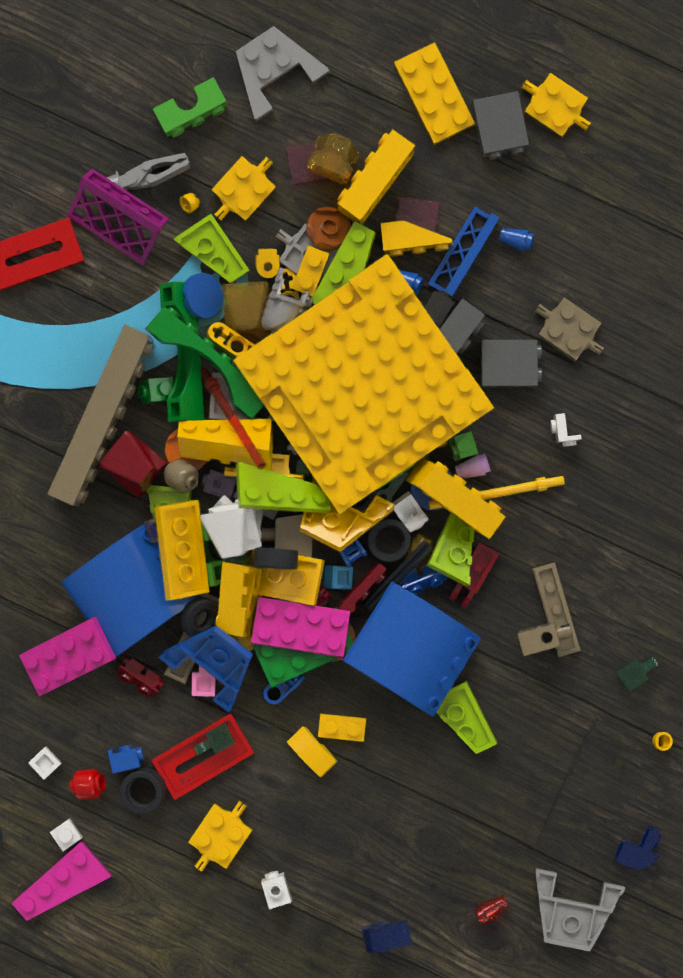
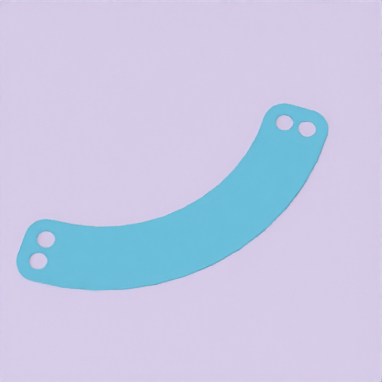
M192 255L169 282H186L191 275L203 273L200 268L202 262ZM216 272L211 275L221 286L223 294L222 306L214 317L207 319L198 318L200 338L207 334V330L213 323L219 322L244 293L248 285L247 274L236 280L235 285L231 288H225L220 284V275ZM160 290L126 311L89 323L42 325L0 315V381L12 385L40 389H74L96 386L124 324L150 335L154 340V351L150 358L146 356L143 363L146 366L144 372L178 355L177 345L161 344L145 330L146 326L162 309Z

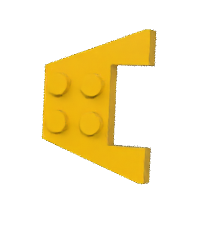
M313 476V480L311 483L319 485ZM376 495L365 513L350 507L339 514L330 501L331 510L328 513H303L300 532L341 552L394 510V504Z

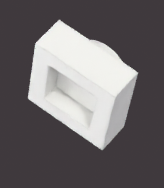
M47 746L28 762L43 779L47 778L62 764Z
M70 818L50 832L62 851L83 838Z

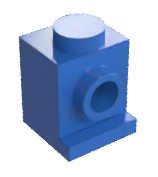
M131 744L118 747V752H115V748L108 750L113 773L138 768L142 765L141 761L145 760L142 747L132 748Z

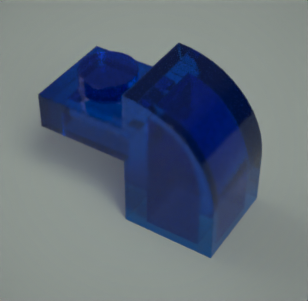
M648 824L640 845L622 837L613 859L632 869L650 867L659 858V855L652 851L653 847L656 848L661 840V835H659L661 830Z
M407 920L390 924L379 922L362 926L365 948L368 953L386 952L389 949L412 945Z

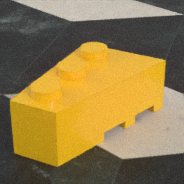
M222 562L219 610L216 625L225 633L250 638L263 569Z

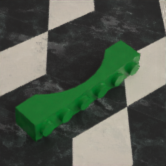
M185 282L160 284L161 308L164 306L167 309L172 307L180 314L179 319L184 324L189 322L198 330V318L191 315L184 305L185 293H183V286ZM177 346L178 369L176 380L167 398L168 422L204 420L200 354L188 348Z
M164 306L146 326L145 330L161 344L185 347L209 360L223 377L230 393L232 405L245 417L252 419L264 404L240 369L237 370L231 364L233 360L225 353L220 355L215 351V345L206 337L204 339L200 338L196 334L198 330L189 322L184 324L179 319L180 314L172 307L167 309Z

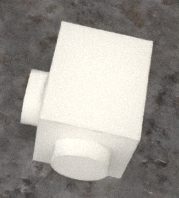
M273 871L265 874L261 884L269 909L291 903L292 897L284 872L279 874L278 871Z

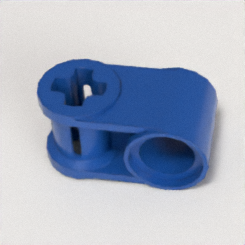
M358 539L339 552L348 567L352 566L351 563L360 557L368 555Z
M298 676L293 678L294 681L289 680L276 686L281 692L277 700L268 698L267 692L271 688L270 684H268L264 689L265 700L270 704L280 703L305 677Z

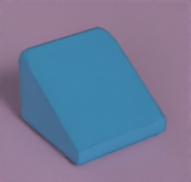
M326 565L324 588L352 590L353 567Z

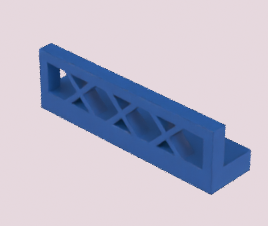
M474 207L455 238L453 246L449 248L428 285L451 299L497 224L499 217L493 213L489 215ZM475 214L487 220L483 228L473 229L472 219ZM468 226H470L471 231L465 232ZM472 234L473 245L470 248L462 249L460 239L462 236ZM457 244H458L459 250H458V251H454V249L456 248V246H457ZM460 254L461 265L450 269L448 259L452 255ZM446 264L447 270L442 271L443 267ZM448 273L450 283L446 289L434 283L439 275Z

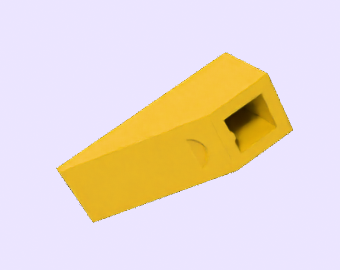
M406 221L381 223L383 250L385 254L389 253L390 257L402 256L405 251H412V254L425 253L426 249L435 248V251H445L449 249L448 246H453L451 238Z

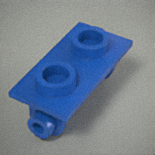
M424 565L420 567L423 575L419 576L417 570L414 569L400 585L414 595H417L425 588L441 585L447 580V576Z

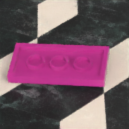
M258 597L251 644L343 658L350 611Z
M96 617L19 655L38 696L44 695L116 659Z

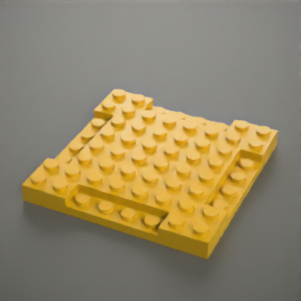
M388 254L351 278L345 285L277 332L270 334L233 360L339 514L352 507L494 408Z

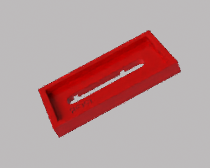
M70 218L0 241V291L85 262ZM60 241L63 244L62 248L58 251L13 266L6 265V260L54 242Z
M230 713L151 761L165 780V784L172 797L176 800L254 754V751L234 716ZM222 739L229 741L227 748L182 774L176 772L178 765Z

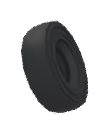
M199 597L193 599L185 606L181 614L180 624L182 630L190 637H193L216 626L218 606L207 598ZM205 610L207 613L205 621L200 626H195L194 619L200 611Z

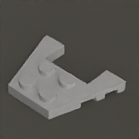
M274 26L236 51L255 121L273 110L261 89L297 65L302 67L312 84L330 73V70Z
M536 868L535 875L544 942L590 951L604 928L610 913L613 912L618 899L623 894L625 887L603 882L599 905L554 897L553 891L557 873Z

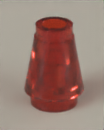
M501 895L477 905L478 908L474 910V913L480 923L485 926L486 924L490 925L510 906L505 897Z

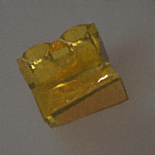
M337 133L317 137L315 141L317 151L310 152L306 169L336 183L347 185L353 172L350 163H355L359 157L355 146L350 139Z
M267 282L222 285L226 326L238 334L270 331L264 329L261 325L263 311L269 300Z

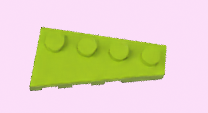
M354 221L312 297L313 304L316 305L366 268L376 234L374 231Z

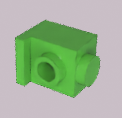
M467 432L448 440L454 461L478 454L472 432Z

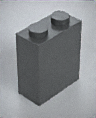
M518 91L473 100L472 109L482 157L494 160L501 158L502 154L511 152V155L524 153V150L529 146Z
M482 340L481 388H536L538 382L542 381V369L538 368V359H541L542 356L541 345H537V340Z

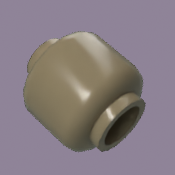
M181 459L175 460L165 468V482L174 490L180 493H187L197 486L198 470L188 462Z

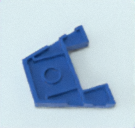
M216 625L164 650L160 654L159 659L173 670H176L187 657L191 658L225 685L215 695L213 701L229 713L235 703L253 654Z

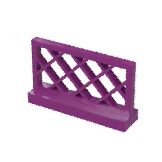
M91 169L81 178L79 190L67 216L143 265L169 218L102 174ZM85 189L94 194L95 200L87 201L84 193ZM107 202L113 206L114 212L106 213L103 203ZM97 204L101 214L93 216L89 205ZM83 206L87 217H82L75 213L77 207ZM122 215L130 217L133 225L126 226ZM116 216L120 227L112 228L109 217ZM103 219L106 229L102 230L97 227L95 220ZM145 227L153 232L152 237L145 238L141 228ZM136 229L139 239L131 240L128 230ZM122 231L125 242L118 241L114 232ZM141 244L144 251L143 255L135 252L133 245Z

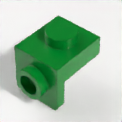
M173 377L152 378L140 381L138 396L141 399V404L167 401L174 385Z

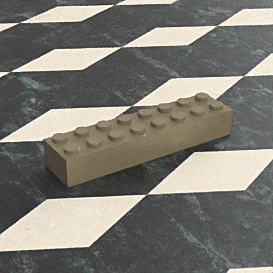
M124 324L49 489L48 495L73 506L79 507L81 503H85L89 491L86 489L90 482L93 483L98 474L96 467L108 452V449L105 448L108 440L112 441L117 432L115 425L118 419L122 420L127 408L124 405L127 398L131 399L136 390L134 383L137 377L141 378L146 366L143 363L146 356L150 358L154 351V340L150 335Z

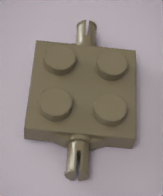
M563 298L560 304L552 311H549L541 304L535 310L536 313L546 319L538 337L573 361H576L587 348L598 354V356L604 349V347L593 341L595 332L601 325V322L566 298Z

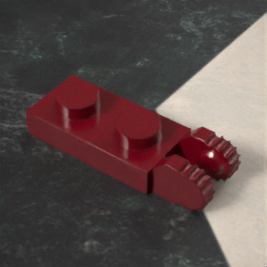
M480 542L471 555L472 565L470 566L469 574L471 579L470 585L466 587L470 591L464 597L461 605L465 609L474 594H477L499 556V553ZM457 582L449 597L451 601L457 598L460 589L464 585Z
M377 562L339 603L338 609L350 611L351 615V612L355 611V603L358 600L362 602L370 593L368 589L374 583L378 585L384 579L386 568L380 562Z

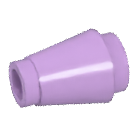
M477 454L455 466L456 473L460 478L484 476L487 472L491 471L485 454Z

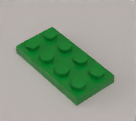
M348 631L344 655L348 653L353 645ZM256 644L252 645L271 688L340 658Z

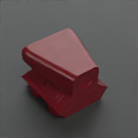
M125 431L98 465L138 498L161 475L166 468L167 462L130 431Z

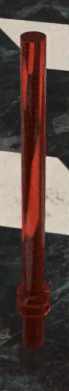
M206 367L201 368V377L205 382L204 386L208 393L214 396L257 468L263 469L266 466L264 459L221 392V386L217 379L211 376Z

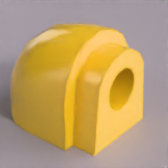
M258 249V255H255L256 270L264 278H272L278 273L279 255L277 254V249Z

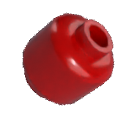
M97 769L78 770L75 772L73 779L70 780V791L79 800L99 798L106 788L105 777Z

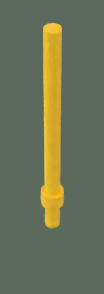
M563 476L548 479L541 477L535 478V481L479 492L484 495L482 499L486 500L537 490V492L546 491L549 487L564 485L565 482ZM434 500L428 501L430 510L443 508L439 502Z

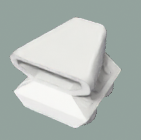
M238 502L210 508L208 509L209 514L200 515L201 521L221 558L239 556L248 550L262 546L260 541L262 533L255 521L256 509L238 508Z

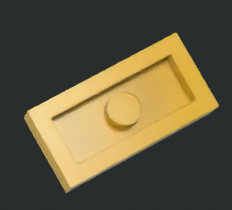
M308 245L292 289L302 293L307 291L313 297L330 254Z
M320 713L318 737L364 742L366 718Z

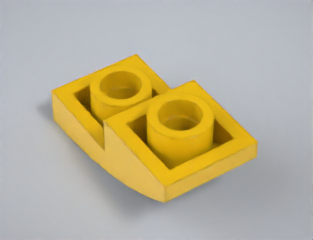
M302 726L287 741L290 747L319 777H323L338 762L329 750L317 741L307 727Z

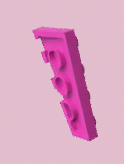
M81 841L13 901L12 905L27 921L110 878L112 874L86 844Z

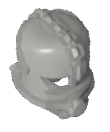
M283 268L278 270L269 300L263 311L264 314L260 320L262 327L266 330H271L273 333L294 320L298 314L299 316L303 314L313 303V298L309 297L310 293L307 291L302 294L300 300L280 294L285 280L282 278Z

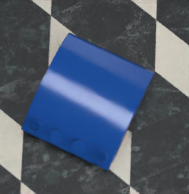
M149 521L105 549L61 582L86 620L93 617L97 618L115 657L183 611L190 601L201 597L198 594L175 600H166L158 534Z
M391 581L343 661L434 717L466 662L477 647L481 637L433 605Z

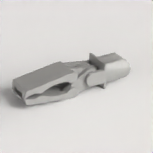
M181 153L148 160L127 171L122 176L116 171L115 175L106 178L126 191L154 187L190 169V162L186 154ZM171 166L160 174H151L157 168Z

